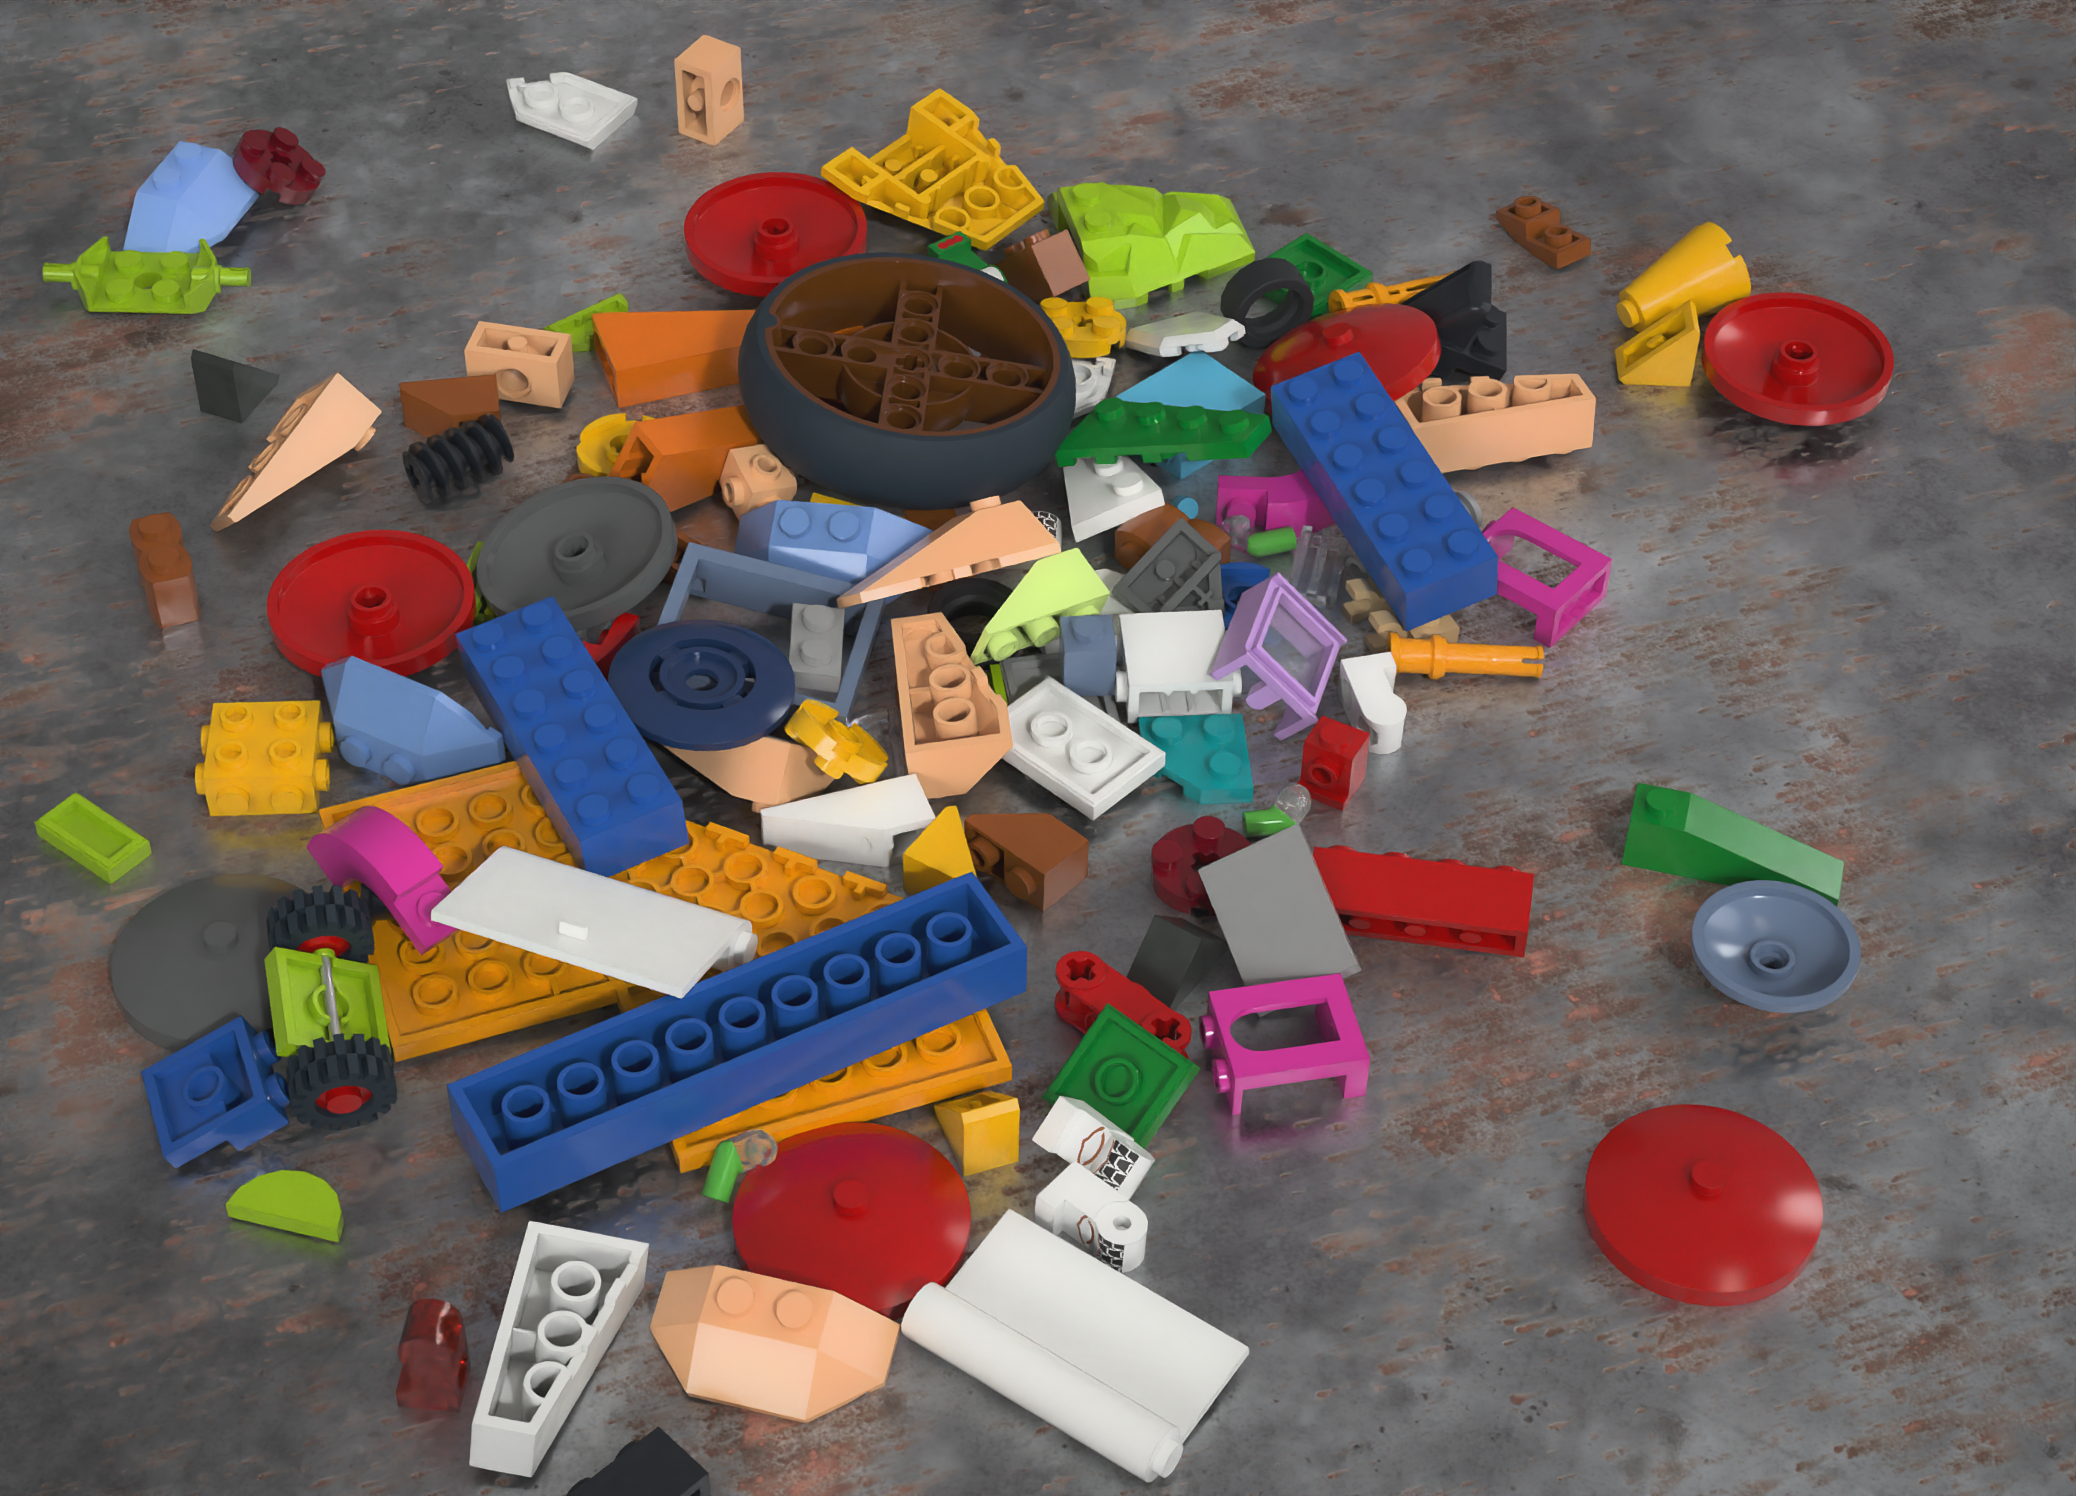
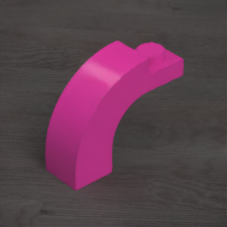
M1302 470L1280 477L1218 475L1216 525L1264 527L1265 531L1291 526L1296 538L1316 533L1335 523Z
M363 806L313 836L306 848L334 886H342L343 889L356 880L366 885L384 903L421 955L461 930L431 920V910L451 893V890L439 875L443 866L426 844L408 826L389 812L375 806Z

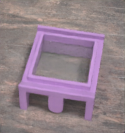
M1277 572L1242 593L1210 675L1218 681L1245 665L1257 674L1262 680L1251 686L1246 702L1251 708L1256 710L1264 709L1280 699L1287 703L1281 723L1277 724L1274 736L1282 741L1318 721L1316 716L1318 706L1340 646L1345 644L1347 639Z

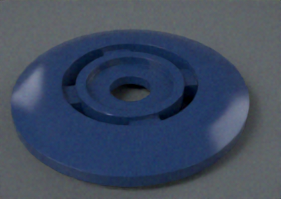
M681 620L647 629L634 636L616 653L608 673V684L639 733L657 743L683 750L719 751L755 742L770 734L781 725L788 716L795 697V675L791 664L779 648L752 630L722 621ZM651 672H659L660 692H657L650 682ZM694 675L711 676L718 682V685L711 690L698 691L689 687L686 681ZM745 678H753L755 684L749 694L743 698Z

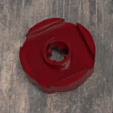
M282 127L275 128L273 132L259 129L246 131L234 149L236 154L232 159L233 166L239 176L250 187L263 195L267 188L281 194L278 201L285 204L300 205L310 201L326 173L324 166L314 160L304 148L298 145L299 140L297 136Z
M1213 816L1200 817L1193 824L1171 830L1153 845L1151 851L1152 887L1157 896L1166 905L1179 912L1191 915L1192 907L1196 909H1209L1208 916H1216L1198 871H1194L1196 866L1209 865L1252 844L1237 831L1225 827V824L1219 818Z

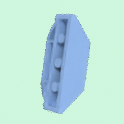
M179 141L136 191L123 251H181L184 253H199L200 238L205 239L209 247L224 240L261 193L250 187L239 176L233 166V155L219 149L200 146L196 143Z

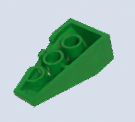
M1637 783L1621 865L1727 886L1755 880L1780 881L1809 889L1826 898L1835 906H1838L1844 861L1693 793Z

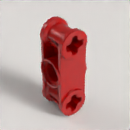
M1074 951L1060 958L1056 965L1055 976L1057 983L1061 987L1055 996L1054 1008L1057 1016L1062 1021L1086 1034L1108 1003L1189 1059L1185 1048L1190 1043L1192 1028L1184 1015L1169 1008L1152 996L1142 985L1132 982L1091 952Z

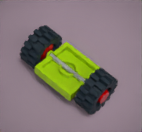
M322 885L312 886L313 893L305 894L303 889L293 891V900L285 896L277 900L278 907L271 906L268 911L269 918H266L270 953L264 961L277 1056L289 1058L287 1060L288 1066H286V1077L291 1112L293 1116L297 1115V1121L302 1124L310 1121L311 1128L320 1129L325 1123L329 1125V1130H340V1124L349 1123L350 1128L360 1127L359 1120L365 1119L369 1123L377 1120V1112L382 1114L388 1113L391 1110L390 1104H395L397 1100V1087L378 966L367 964L369 961L368 955H373L375 950L370 910L364 897L358 898V892L352 889L343 894L342 886L332 885L329 892H323Z

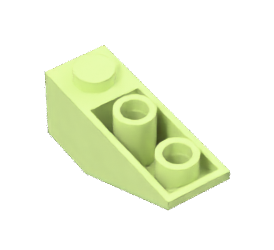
M1078 548L1037 560L984 628L970 659L974 665L991 659L1001 661L1011 656L1017 650L1032 645L1036 647L1045 646L1060 636V617L1101 615L1100 612L1110 595V591Z

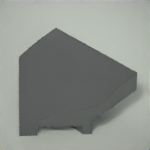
M1180 517L1113 587L1111 593L1134 613L1222 610L1224 617L1225 607L1224 599L1222 598L1220 565L1222 561L1221 552H1218L1212 544Z

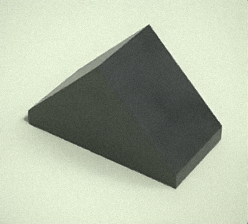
M195 349L192 351L191 363L200 411L243 423L278 383L280 377L278 374Z
M1154 915L1126 978L1142 985L1152 996L1175 1011L1228 950V943L1226 940L1183 918Z

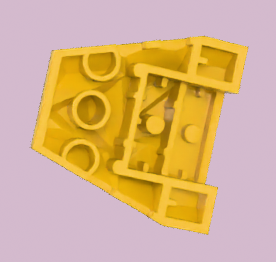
M938 88L911 106L906 134L868 159L859 151L850 147L821 167L820 175L851 198L946 236L961 231L971 239V246L984 251L1041 212L1045 204L1043 198L1016 165H1006L999 156L1001 146L996 139L991 138L987 141L978 130L980 119L976 114L941 88Z

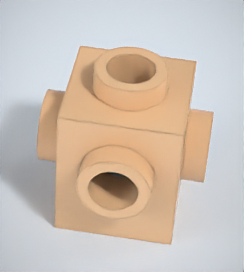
M766 444L729 449L719 484L722 488L726 505L732 507L739 522L741 515L775 500L792 501L797 492L795 474L790 468H787L786 464Z

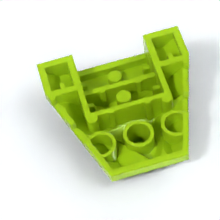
M1098 182L1061 187L1057 189V192L1047 196V207L1057 231H1064L1066 229L1071 231L1083 265L1089 275L1090 280L1080 284L1086 301L1091 297H1106L1113 300L1114 310L1145 304L1148 302V292L1168 285V290L1171 293L1184 289V279L1195 274L1210 279L1255 261L1254 248L1231 200L1220 195L1175 191L1163 195L1151 187L1110 185Z

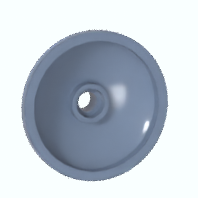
M1746 881L1719 890L1710 896L1699 908L1691 930L1692 954L1697 966L1708 981L1730 998L1747 1006L1769 1012H1806L1834 1002L1852 985L1861 959V946L1856 930L1850 920L1837 906L1809 889L1780 881Z

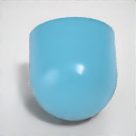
M1179 495L1171 501V505L1181 510L1190 519H1194L1197 516L1199 507L1193 498Z

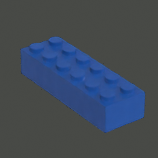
M1360 352L1271 386L1274 428L1406 632L1497 595L1498 555Z
M553 596L456 634L467 681L497 731L503 734L505 745L579 869L610 877L689 844L680 796Z

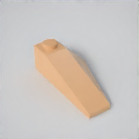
M338 372L300 393L266 438L270 444L261 453L257 454L249 464L248 468L255 473L254 476L248 475L236 485L213 519L210 527L218 532L238 522L352 448L356 451L362 449L375 434L376 429L371 425L382 411Z
M999 495L970 502L971 513L952 518L837 598L838 608L842 609L1061 553L1060 545L1021 500L1002 505Z
M942 612L891 619L908 774H916L927 799L966 794L1013 747L1007 703L1000 694L996 695L988 684L987 675L980 666L976 667L967 655L965 644Z
M763 737L745 746L719 751H691L663 745L732 796L753 801L751 811L760 813L762 809L820 796L835 779L815 764L814 759L818 754L810 747L770 737Z

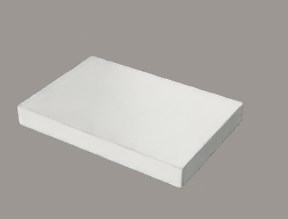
M1050 676L1007 706L1013 747L1002 759L1093 821L1165 766L1166 753Z

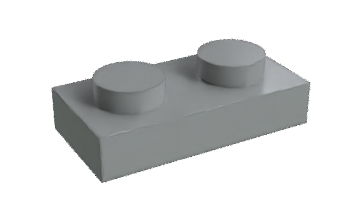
M793 603L790 619L788 661L795 675V688L838 693L841 679L845 609Z

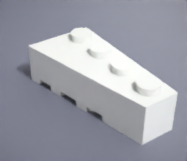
M528 1222L472 1422L469 1466L532 1478L644 1287L649 1243L540 1222Z

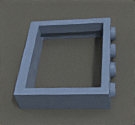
M689 542L657 626L680 621L690 594L790 620L793 603L838 608L836 599L857 584ZM886 597L842 608L845 609L843 633L855 636L856 639L835 703L795 693L793 706L788 716L768 736L798 743L785 732L784 727L806 699L819 701L837 710L840 713L835 720L847 727L849 726L880 630ZM651 672L650 682L654 689L660 692L659 672ZM694 675L686 681L689 687L698 691L711 690L718 685V682L711 676ZM745 680L743 698L749 694L755 682Z

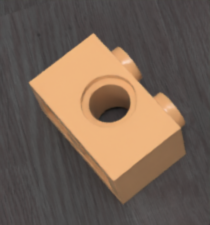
M704 34L674 59L678 129L680 134L716 146L744 121L741 47Z
M479 321L464 349L467 377L496 374L499 400L561 408L575 379L571 334Z

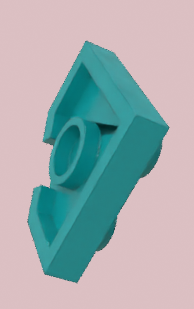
M1242 713L1138 717V735L1166 753L1165 766L1153 775L1154 777L1159 779L1165 775L1184 787L1183 795L1199 805L1253 803L1254 786Z

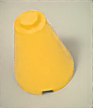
M1710 221L1692 228L1620 291L1616 310L1622 323L1628 328L1632 327L1636 331L1642 332L1688 300L1695 304L1697 318L1716 314L1729 304L1750 297L1751 282L1746 264L1741 254L1734 258L1726 247V244L1732 242L1728 234L1717 224Z

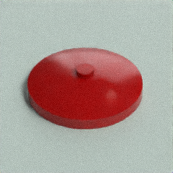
M790 172L756 173L726 181L703 194L692 205L686 215L684 243L687 257L692 266L699 274L713 284L744 295L766 297L776 286L801 269L828 259L865 253L867 247V221L858 201L851 198L829 181L810 175Z
M1791 292L1753 295L1724 307L1708 324L1701 353L1702 365L1707 378L1717 391L1730 402L1759 417L1780 423L1803 426L1842 423L1871 411L1885 397L1894 369V355L1889 341L1882 331L1868 318L1836 301L1814 295Z
M1390 303L1359 305L1321 315L1290 330L1264 351L1253 370L1254 387L1266 394L1264 409L1272 414L1271 386L1360 352L1394 402L1420 385L1432 373L1439 362L1441 343L1434 321L1419 309Z
M398 530L358 531L330 538L308 548L297 555L280 571L270 588L267 598L269 627L277 648L291 663L319 677H322L321 669L326 664L334 663L350 656L404 677L415 674L436 664L458 647L456 634L470 629L476 614L473 578L467 565L459 555L432 538Z
M1698 1104L1667 1105L1640 1112L1624 1120L1606 1134L1593 1152L1583 1189V1208L1587 1226L1594 1241L1607 1259L1620 1272L1642 1287L1669 1299L1693 1305L1735 1306L1755 1302L1779 1292L1792 1283L1808 1265L1815 1251L1823 1220V1203L1817 1180L1798 1151L1782 1136L1764 1124L1743 1114L1714 1106Z
M863 1122L836 1123L805 1131L785 1139L766 1152L752 1166L743 1179L735 1197L732 1215L734 1248L742 1271L835 1291L894 1321L904 1317L910 1302L923 1286L930 1282H935L945 1288L961 1269L969 1249L971 1236L969 1197L959 1173L950 1161L932 1145L919 1137L880 1124Z

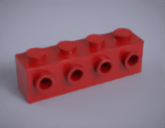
M1333 845L1328 848L1314 846L1313 857L1347 935L1516 957L1525 956L1535 874L1521 872L1512 866L1502 865L1485 868L1469 866L1456 859H1441L1436 862L1412 859L1410 856L1400 852H1387L1380 855L1357 852L1355 849L1344 845Z

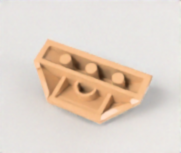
M709 1265L667 1271L649 1329L688 1396L807 1424L850 1403L866 1392L871 1393L885 1386L901 1326L899 1323L835 1291L725 1266Z

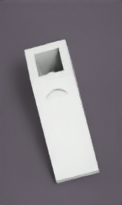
M914 773L760 810L762 847L775 851L780 846L814 859L887 867L903 863V853L936 817Z

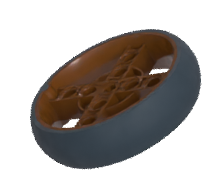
M891 252L853 254L828 259L799 270L776 286L760 303L746 327L739 349L738 378L740 393L752 425L768 448L782 462L808 480L843 496L886 507L911 510L954 509L968 507L970 502L998 495L1002 497L1018 489L1035 477L1053 458L1067 435L1076 407V377L1070 352L1061 333L1049 316L1029 297L992 275L960 263L925 255ZM863 325L864 327L852 336L834 333ZM969 348L985 355L988 358L974 356ZM817 397L840 400L852 415L830 406ZM964 421L989 424L974 429L949 431Z

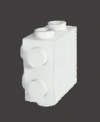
M1222 610L1119 614L1118 635H1115L1117 647L1116 666H1120V671H1116L1115 700L1116 702H1125L1127 723H1138V717L1231 714L1233 697H1241L1242 693L1240 668L1218 681L1210 675L1227 630L1225 631Z

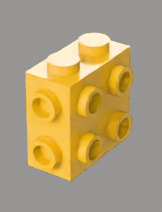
M320 700L213 703L210 725H203L201 729V749L205 757V763H197L195 769L196 791L198 795H206L210 816L318 813L321 791H329L330 766L328 759H324L325 753H333L334 751L332 721L324 722Z

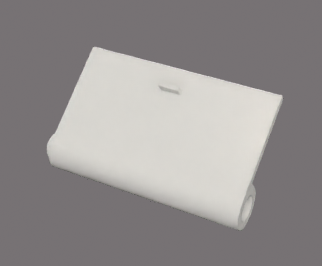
M502 846L431 910L432 921L681 999L710 967L726 972L752 961L758 944V936L752 933L751 921L507 846Z
M1010 1208L945 1288L935 1282H930L921 1288L910 1302L901 1326V1332L905 1337L1146 1483L1152 1482L1158 1475L1166 1478L1172 1473L1182 1456L1183 1442L1249 1354L1248 1346Z

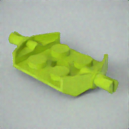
M103 236L78 257L77 262H72L71 264L45 262L43 266V280L45 283L71 282L73 290H78L83 305L89 312L194 314L205 312L215 294L221 293L223 286L250 287L251 270L250 267L234 268L218 265L217 259L206 240L201 238L199 240V253H184L181 251H111L108 236Z

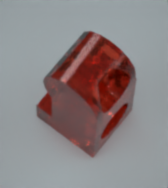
M432 1298L414 1301L409 1306L397 1351L398 1358L403 1363L396 1388L398 1407L459 1413L471 1368L465 1326L461 1313L453 1305L442 1300Z

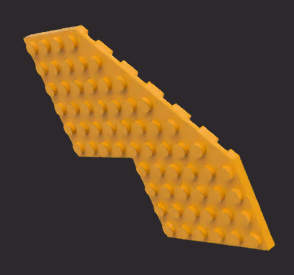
M516 761L319 809L323 830L363 806H375L389 812L408 826L436 856L443 866L439 875L451 892L502 846L578 868ZM687 820L685 821L689 844L608 877L751 921L752 933L758 936L757 949L753 960L905 899L888 893L887 885L850 871H846L844 876L819 868L818 860L780 846L775 851H771L749 843V835L713 822H709L704 827ZM356 880L342 889L343 894L352 889L358 892V898H360L361 882ZM396 920L376 921L375 925L372 926L375 950L373 955H368L369 961L367 964L378 966L389 1043L395 1062L615 1003L618 1004L622 1014L668 995L464 930L458 931L421 955ZM710 967L698 982L725 971ZM985 1008L670 1141L669 1144L681 1174L711 1165L717 1145L726 1139L733 1142L739 1157L773 1148L793 1135L836 1123L865 1122L1011 1081L1012 1064Z

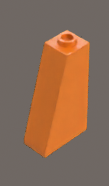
M756 310L608 312L591 314L594 350L618 408L739 384V349L746 327Z
M745 405L639 421L634 423L608 477L626 478L650 487L662 497L669 511L673 512L722 491L719 480L729 449L765 444V442L752 425Z

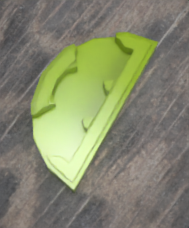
M618 293L548 325L544 330L571 334L573 352L595 351L591 314L629 312L628 302L621 293Z
M279 1170L259 1175L239 1187L226 1203L228 1217L340 1242L344 1221L338 1195L324 1179L308 1172Z

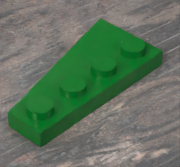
M1108 398L1100 401L1086 418L1064 439L1055 453L1058 467L1075 466L1077 458L1095 457L1096 464H1116L1119 459L1118 456L1142 455L1143 463L1163 462L1164 459L1171 458L1178 453H1186L1188 461L1249 458L1271 434L1272 429L1268 415L1247 413L1239 409L1223 411L1205 409L1197 405L1182 407L1163 405L1161 402L1140 403L1122 401L1120 398Z

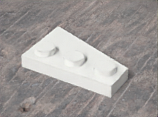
M1127 455L1118 456L1119 459L1116 464H1096L1095 457L1077 458L1075 466L1063 467L1071 526L1076 543L1125 523L1144 512L1165 505L1161 488Z

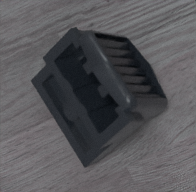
M1481 260L1472 261L1400 304L1419 309L1434 321L1441 343V356L1431 374L1448 380L1457 367L1476 376H1489L1490 379L1500 381L1506 373L1507 313L1491 304V264Z

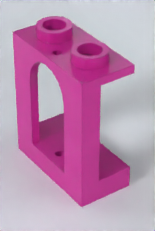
M1514 507L1497 521H1490L1482 531L1498 555L1497 594L1537 615L1533 639L1551 648L1606 597L1612 559ZM1517 536L1577 566V568L1553 589L1499 559L1513 548L1514 538Z
M1341 973L1209 992L1207 1015L1199 1017L1200 1039L1204 1050L1212 1049L1215 1057L1212 1060L1214 1086L1218 1094L1226 1093L1232 1115L1241 1114L1243 1090L1329 1077L1337 1078L1343 1099L1366 1096L1370 1056ZM1316 1004L1315 1015L1324 1043L1269 1051H1253L1243 1048L1235 1042L1230 1034V1028L1238 1018L1251 1013Z

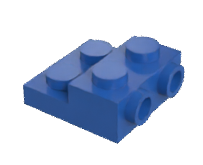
M241 1015L141 1071L163 1156L175 1168L180 1167L226 1140L240 1151L290 1123L285 1109L286 1106L290 1105L288 1084L280 1073H274L272 1066L281 1060V1056H277L275 1041L266 1030L258 1033Z

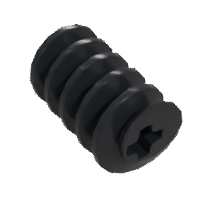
M487 413L480 416L477 422L470 420L462 423L460 429L453 427L445 430L443 436L438 434L430 436L425 444L420 441L410 444L408 451H404L402 457L409 482L427 505L433 503L434 500L432 487H436L443 497L451 495L449 480H453L460 490L468 488L467 473L469 472L478 483L485 481L484 466L486 465L495 476L503 474L501 459L505 458L509 463L513 462L514 452L507 432L496 416Z

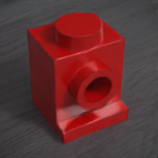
M1322 715L1304 740L1300 780L1296 784L1295 793L1343 811L1365 779L1370 733Z

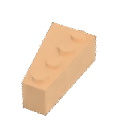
M1578 373L1515 375L1513 384H1504L1498 380L1490 379L1489 376L1470 377V385L1442 386L1441 378H1426L1420 387H1416L1408 394L1394 401L1441 473L1463 469L1476 470L1491 464L1509 461L1521 462L1531 457L1554 453L1567 454L1573 450L1592 447L1596 397Z

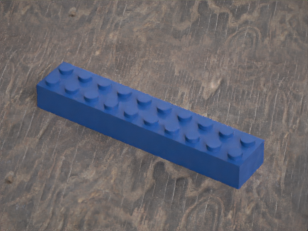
M969 872L698 982L682 999L666 995L447 1084L454 1130L502 1213L1026 992L1027 946L974 873Z

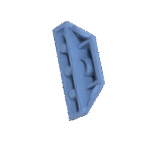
M775 500L741 515L734 553L859 584L931 534L933 530L875 507ZM904 593L886 597L885 605Z
M354 656L340 659L334 663H328L321 669L327 708L334 727L339 757L356 767H364L390 778L397 784L411 787L506 763L503 734L491 726L485 728L470 711L441 691Z

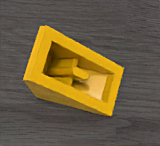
M1688 300L1614 350L1618 379L1624 385L1691 386L1700 339L1696 306L1691 300Z
M956 805L945 807L903 853V891L911 895L969 872H973L976 876Z
M986 1090L934 1105L936 1117L963 1177L1019 1162L1020 1108L1016 1097Z

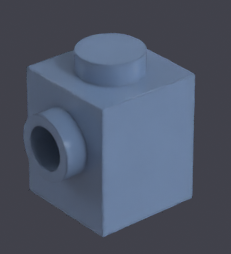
M1112 614L1060 617L1059 668L1061 684L1081 697L1115 695L1117 647Z

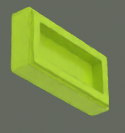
M77 792L34 822L38 836L110 885L152 854L149 840Z

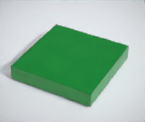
M1308 233L1303 234L1266 257L1285 259L1299 270L1314 296L1313 312L1309 320L1329 313L1328 298L1333 290L1343 289L1345 292L1364 289L1367 283L1373 282V273ZM1289 289L1273 290L1264 296L1279 305L1284 300Z
M1107 1003L1041 1098L1054 1106L1059 1096L1082 1100L1134 1138V1142L1145 1149L1201 1068Z

